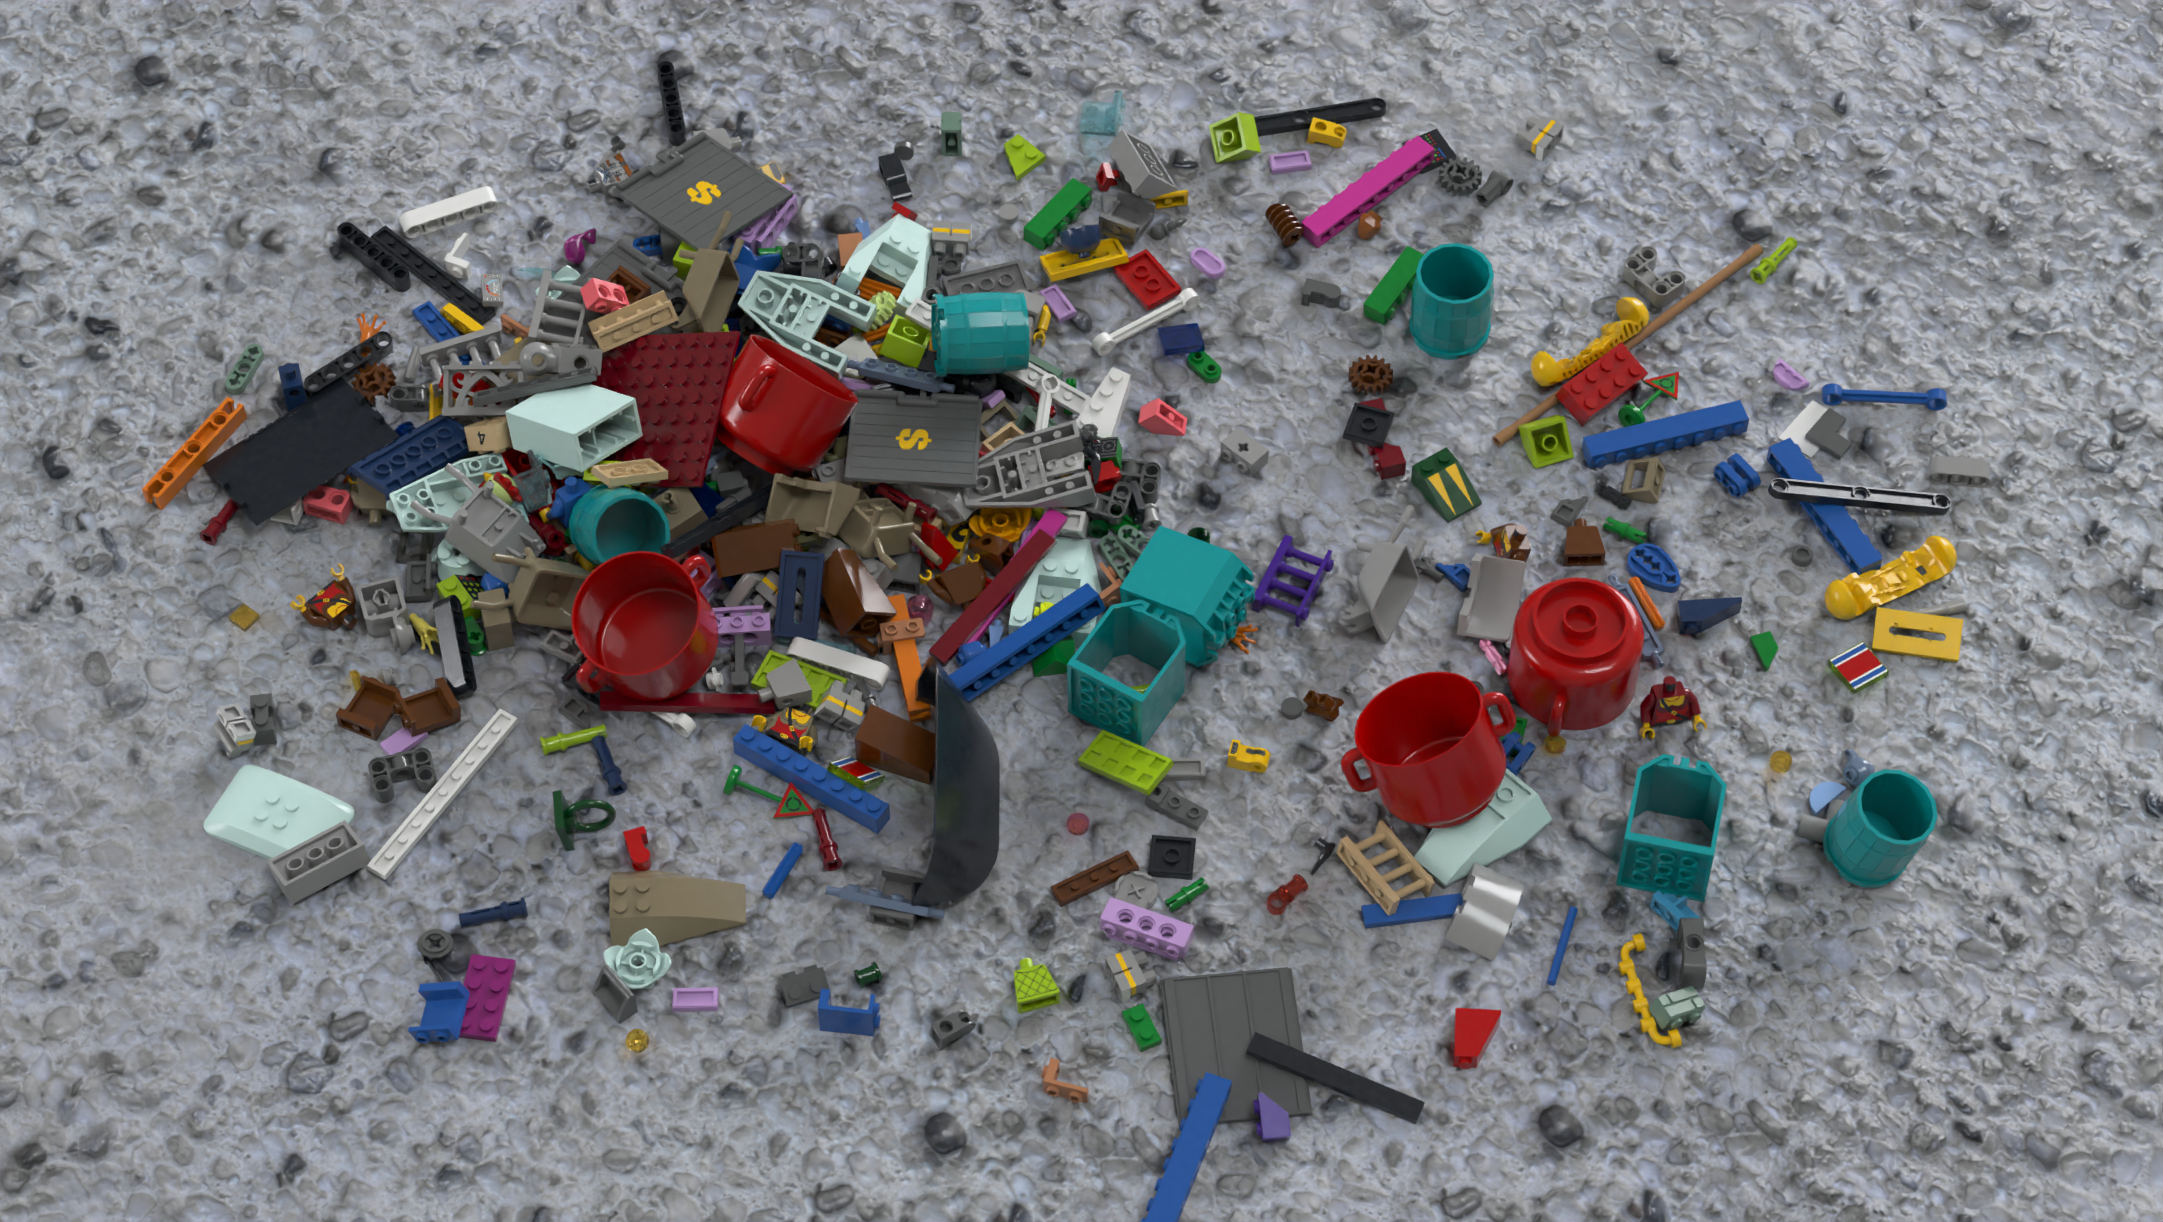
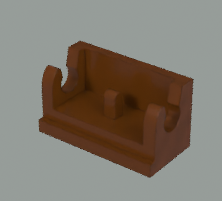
M621 265L607 279L608 282L624 287L629 304L651 296V286Z

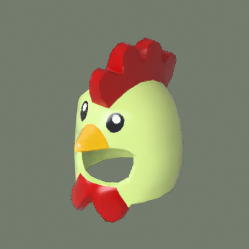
M487 472L483 473L485 480L478 488L485 487L486 483L491 481L494 483L492 493L509 506L513 505L514 502L521 503L523 501L515 481L509 475L501 474L500 472H496L495 475Z

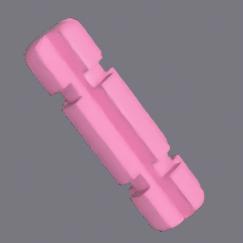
M1487 639L1480 640L1479 646L1485 652L1484 654L1492 666L1496 667L1495 671L1497 674L1502 675L1506 673L1508 665L1505 661H1502L1503 658L1496 647L1492 646V641Z

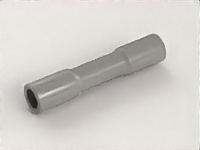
M1958 599L1940 605L1906 611L1937 616L1950 615L1966 611V604L1963 599Z

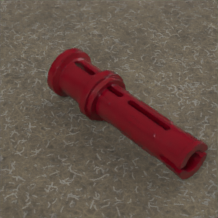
M880 483L876 489L877 494L888 498L907 509L909 502L915 503L917 506L914 516L929 524L937 516V508H931L924 504L921 499H913L886 483ZM890 493H893L894 495L902 498L903 501L891 495Z
M231 499L228 500L217 516L209 520L207 528L199 533L200 538L205 543L215 545L221 532L226 531L228 521L238 509Z
M532 512L526 513L529 525L536 530V533L543 542H546L553 549L563 545L565 536L560 530H556L552 524L543 523Z
M817 808L812 811V817L820 841L818 850L824 860L823 868L826 871H835L842 866L843 862L837 853L838 845L832 839L825 809Z

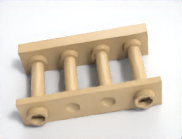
M664 290L592 320L588 322V325L603 353L679 319L672 302L667 299Z
M1383 820L1378 822L1375 834L1355 844L1348 836L1340 839L1336 851L1337 855L1388 916L1396 913L1401 898L1419 889L1426 897L1431 895L1435 884L1432 876L1422 868ZM1379 842L1387 850L1371 859L1365 858L1360 852ZM1392 858L1401 866L1384 875L1379 874L1374 868ZM1404 874H1407L1413 881V883L1397 891L1392 890L1387 884Z

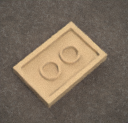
M651 458L594 465L591 471L592 475L613 489L620 488L621 485L638 486L643 482L659 483L660 480L668 479V470Z

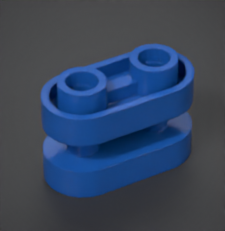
M1737 453L1727 459V463L1722 461L1714 467L1716 480L1722 482L1727 487L1729 493L1737 498L1747 494L1748 488L1753 490L1761 484L1758 473Z
M1516 731L1512 734H1507L1502 740L1506 760L1514 750L1519 752L1512 763L1507 761L1506 766L1515 776L1519 774L1537 748L1530 741L1525 746L1520 743L1522 736Z

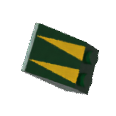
M1447 447L1412 466L1411 481L1447 523L1482 505L1481 499L1461 464Z

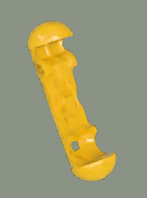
M1635 297L1620 298L1616 303V310L1620 321L1604 324L1600 328L1601 337L1595 338L1580 354L1573 356L1570 360L1564 358L1556 362L1545 351L1537 352L1532 358L1530 367L1533 378L1539 385L1547 387L1572 377L1621 342L1623 343L1639 333L1642 327L1646 326L1649 321V313L1646 306Z
M1929 536L1919 549L1911 552L1904 551L1898 559L1885 564L1879 570H1870L1860 575L1854 572L1842 581L1839 579L1833 580L1825 591L1826 607L1838 619H1853L1949 575L1957 563L1956 550L1948 539L1942 536ZM1922 566L1927 573L1921 575L1916 568Z

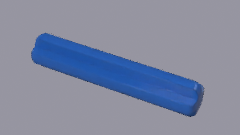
M794 842L763 888L762 892L765 897L771 899L775 896L802 854L803 846Z

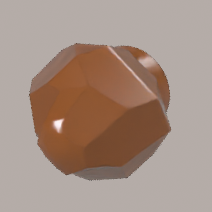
M1369 210L1367 214L1362 213L1357 225L1359 238L1368 240L1378 234L1381 230L1380 223L1383 218L1372 210Z

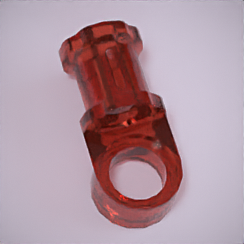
M1299 874L1293 875L1291 881L1285 885L1282 884L1268 896L1267 910L1274 915L1284 913L1287 906L1295 900L1299 893L1308 890L1306 880ZM1273 900H1280L1283 905L1281 907H1274L1271 902Z

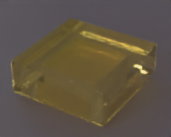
M244 603L229 616L230 622L244 632L260 619L259 614Z

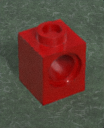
M1112 460L1101 463L1097 485H1094L1091 465L1088 466L1096 493L1113 490L1115 484L1121 479L1119 468L1114 466Z

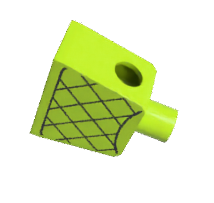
M1031 958L1020 960V970L1014 972L1018 1014L1059 1004V989L1044 964L1034 966Z

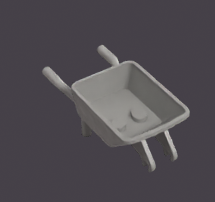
M448 463L444 470L462 482L473 495L452 518L432 513L416 500H413L410 507L426 519L449 525L445 535V539L449 544L508 585L514 582L520 566L493 562L491 560L492 554L510 555L524 560L526 556L523 550L526 547H530L537 558L546 549V545L519 512L492 493L494 488L493 482L488 481L485 487L478 488L464 473Z
M1407 505L1399 523L1386 542L1378 541L1375 545L1358 542L1357 550L1371 554L1357 579L1361 597L1353 608L1345 609V612L1350 614L1349 616L1342 615L1344 621L1350 622L1351 626H1355V628L1347 627V631L1350 634H1356L1375 626L1381 640L1387 643L1417 587L1419 574L1414 561L1419 558L1427 541L1424 538H1419L1412 553H1410L1407 545L1395 543L1415 510L1412 505Z

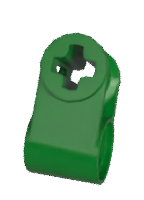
M469 615L464 620L471 655L481 656L487 651V645L484 641L485 635L475 619Z

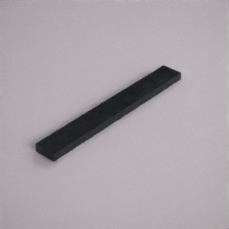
M386 225L370 236L373 241L406 266L411 273L483 326L496 316V311L493 308L483 306L482 300Z
M1255 1032L1246 1051V1054L1413 1124L1417 1123L1425 1102L1257 1032Z

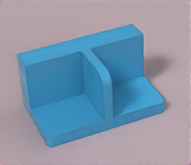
M1659 890L1652 895L1650 907L1676 931L1678 930L1680 918H1700L1687 906L1688 897L1686 895L1679 899L1673 894L1665 893L1663 895Z

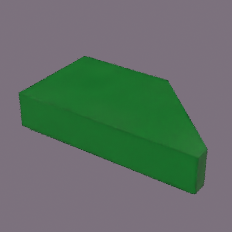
M1770 631L1750 636L1749 640L1765 672L1769 670L1779 648Z

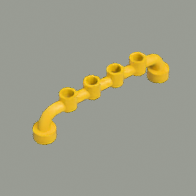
M1641 933L1632 935V940L1625 943L1621 948L1620 956L1622 961L1618 962V967L1621 975L1627 974L1629 981H1625V986L1628 994L1634 993L1636 1000L1632 1001L1635 1013L1641 1012L1643 1019L1639 1020L1643 1033L1648 1032L1652 1040L1657 1044H1671L1672 1048L1682 1046V1041L1677 1028L1669 1030L1668 1036H1662L1657 1031L1654 1017L1649 1010L1647 998L1644 996L1641 982L1636 975L1633 961L1629 956V952L1633 949L1637 953L1645 951V941Z

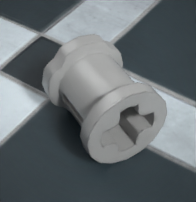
M1148 503L1145 504L1143 528L1146 531H1155L1160 525L1162 526V522L1158 518L1159 507L1157 504Z

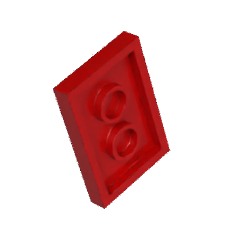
M1147 249L1128 258L1129 262L1113 266V272L1147 311L1181 293L1179 284Z

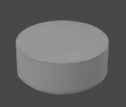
M1005 204L1000 207V221L1012 224L1018 220L1019 210L1015 205Z

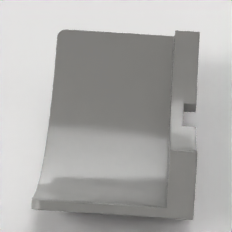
M889 484V486L909 497L921 499L923 503L930 505L931 508H937L938 514L945 519L950 527L965 521L976 509L966 508L961 487ZM890 493L891 495L903 501L902 498L894 495L893 493Z
M1475 554L1471 563L1467 587L1471 589V593L1468 594V598L1464 599L1459 613L1458 635L1499 642L1509 641L1523 587L1526 567L1524 561Z
M1474 862L1465 880L1461 897H1463L1462 901L1464 902L1462 906L1457 905L1445 931V939L1490 960H1494L1513 920L1523 885Z

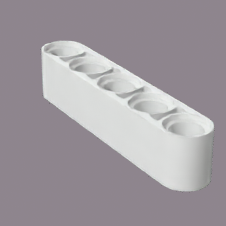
M486 186L405 212L399 217V222L406 237L416 238L492 213L497 210L499 203L492 188Z
M801 637L793 638L785 656L847 678L850 683L864 682L869 689L876 691L882 690L891 671L882 662Z

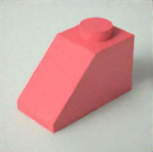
M1157 398L1141 406L1138 423L1153 434L1184 436L1187 418Z

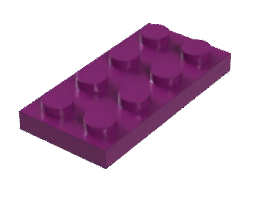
M471 954L463 984L470 992L459 1038L497 1042L516 968V960Z

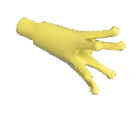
M415 613L410 614L409 620L412 622V626L419 634L422 642L421 650H425L426 643L429 647L430 655H433L434 651L431 641L434 640L439 643L437 628L430 626Z

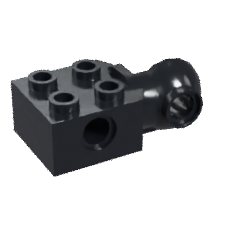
M925 350L917 370L936 373L934 360H937V351ZM947 373L946 377H944V383L955 385L954 394L964 395V392L968 391L975 396H986L993 393L998 387V379L995 373L968 375Z

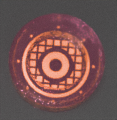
M1073 813L1067 819L1068 831L1073 835L1085 834L1089 829L1088 817L1083 813Z

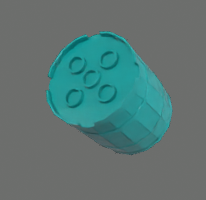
M1459 243L1442 244L1428 250L1419 260L1413 284L1412 313L1409 319V329L1418 348L1432 357L1455 360L1457 356H1464L1466 354L1471 356L1487 343L1491 331L1490 318L1494 298V273L1492 264L1487 257L1472 246Z
M976 292L949 296L933 294V299H936L937 304H932L931 332L932 348L937 350V360H934V365L938 377H946L947 373L968 375L1027 370L1030 355L1028 310L1024 293Z
M606 484L593 487L575 503L569 519L572 543L580 555L597 566L615 556L628 552L648 551L661 554L659 548L670 541L669 521L662 508L644 493L623 485L616 489L609 488Z
M1890 769L1872 773L1850 794L1837 811V814L1827 823L1823 835L1824 854L1829 862L1832 861L1833 865L1839 870L1838 874L1846 881L1860 887H1883L1889 882L1895 881L1904 872L1909 862L1926 843L1930 833L1934 830L1938 817L1936 801L1928 787L1913 775L1901 770Z

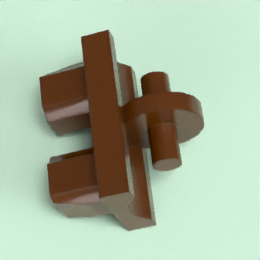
M1312 690L1308 691L1303 699L1308 705L1305 709L1308 714L1323 717L1324 720L1331 722L1339 716V707L1344 704V701L1340 698L1324 693L1319 694Z

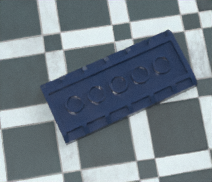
M440 414L351 465L347 469V474L349 476L354 474L384 494L385 500L388 501L390 500V493L445 468L448 463L451 464L472 451L468 449L464 426L449 416H442Z

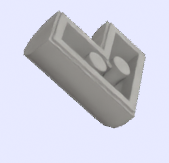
M765 569L744 573L724 599V605L726 607L743 606L750 595L757 591L755 588L769 571Z
M552 629L540 645L542 650L571 664H580L585 657L577 645L574 634L569 638Z
M1838 799L1830 801L1825 819L1803 814L1797 836L1823 843V835L1827 823L1837 814V811L1845 801Z

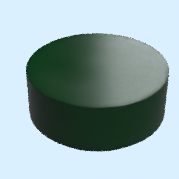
M1093 520L1088 523L1087 532L1091 537L1102 538L1108 535L1109 525L1103 520Z

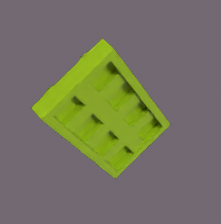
M769 650L751 681V687L757 690L766 688L767 673L793 658ZM796 660L812 690L813 701L805 704L809 705L813 711L816 712L823 699L822 694L828 690L831 683L835 680L844 683L845 690L848 684L847 678Z
M1105 730L1098 734L1078 759L1080 766L1148 796L1174 766L1172 759Z

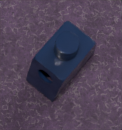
M287 363L278 367L288 412H291L292 409L297 406L299 407L307 401L299 363ZM298 390V395L292 396L291 391Z

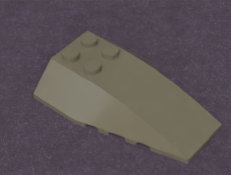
M658 870L611 872L609 880L611 946H626L629 938L634 933L645 928L656 937L659 948H663L665 944L673 942L678 944L685 942L684 939L697 936V938L706 936V933L713 931L718 933L746 925L745 884Z

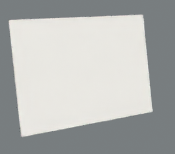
M1812 400L1778 438L1782 440L1791 438L1795 444L1799 445L1801 452L1812 457L1820 447L1805 439V436L1828 409Z

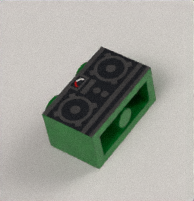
M1118 437L1082 440L1084 448L1088 446L1098 452L1101 463L1112 460L1114 466L1118 467L1119 470L1121 469L1123 449ZM1084 454V469L1088 470L1091 461Z

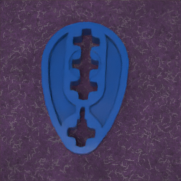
M1644 543L1631 549L1627 559V570L1632 577L1637 576L1642 584L1658 591L1674 593L1679 589L1681 581L1679 571L1673 560L1662 548L1654 544Z

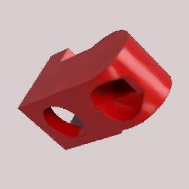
M645 826L623 831L625 845L633 869L635 871H648L651 867V857L649 850L644 847V844H648Z

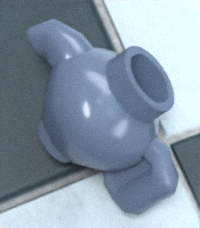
M1846 749L1844 752L1848 761L1843 770L1844 778L1849 785L1857 788L1870 774L1874 773V767L1866 759L1859 757L1853 749Z

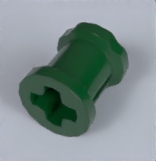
M872 962L871 966L862 970H854L855 979L861 989L873 981L883 980L876 962Z

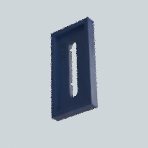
M781 550L774 636L818 640L825 554ZM803 567L806 570L802 621L796 624L794 622L797 577L799 568Z

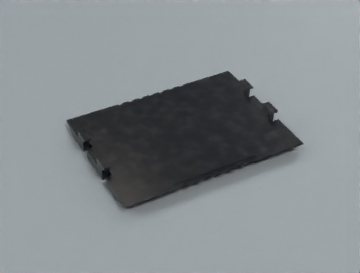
M342 378L302 403L299 407H295L291 412H287L283 417H279L275 422L266 425L265 428H261L257 433H253L248 436L249 438L240 441L202 466L233 503L241 509L242 513L257 526L298 501L301 496H306L309 494V491H314L318 488L317 486H322L327 480L336 477L335 475L341 474L346 468L383 448L400 436L386 423L379 411L374 410L367 403L365 397L359 391L356 392Z

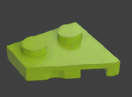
M1019 134L1004 144V151L1009 158L1010 166L1014 170L1017 181L1046 161V155Z

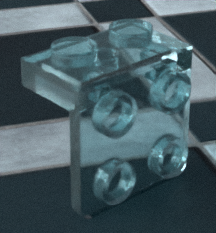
M1114 91L1113 103L1083 102L1080 133L1117 136L1120 126L1124 125V114H1122V111L1126 109V99H1122L1123 91Z
M532 450L527 451L531 469L512 477L529 513L553 503L551 494L554 493L547 470L542 469L541 466L543 464L539 455H534Z

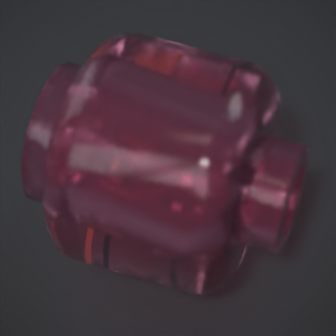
M921 594L910 597L907 601L909 618H922L924 626L929 624L934 610L933 601Z

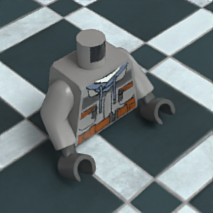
M617 135L613 136L610 141L613 147L608 149L604 157L594 167L595 178L587 181V186L591 193L601 189L606 198L618 197L613 193L616 185L639 171V169L632 171L621 152H617V150L625 148V142Z

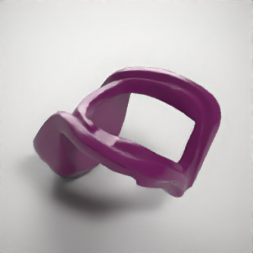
M595 228L587 230L582 234L574 235L565 241L564 252L569 262L580 264L584 261L585 249L581 239L595 244L597 232Z

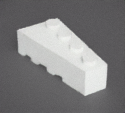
M1114 367L1111 368L1077 418L1076 423L1079 431L1086 424H1094L1098 428V434L1094 439L1116 437L1121 416L1131 390L1130 374Z

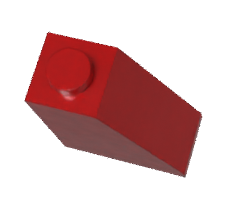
M1455 1008L1453 1067L1470 1069L1478 1066L1500 1025L1501 1010Z

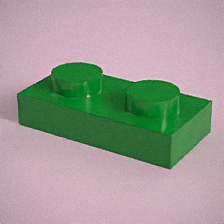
M1143 1003L1122 1011V1017L1141 1052L1162 1044V1039Z

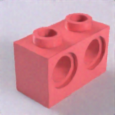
M592 278L580 289L586 309L609 314L630 305L624 287L618 284Z
M325 484L319 485L314 491L308 492L309 494L302 501L305 514L345 524L354 507V503L349 495L350 492L344 489L331 488Z

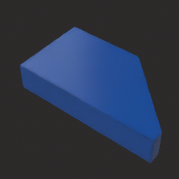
M1436 564L1435 569L1444 574V577L1462 593L1468 589L1470 569L1464 564Z

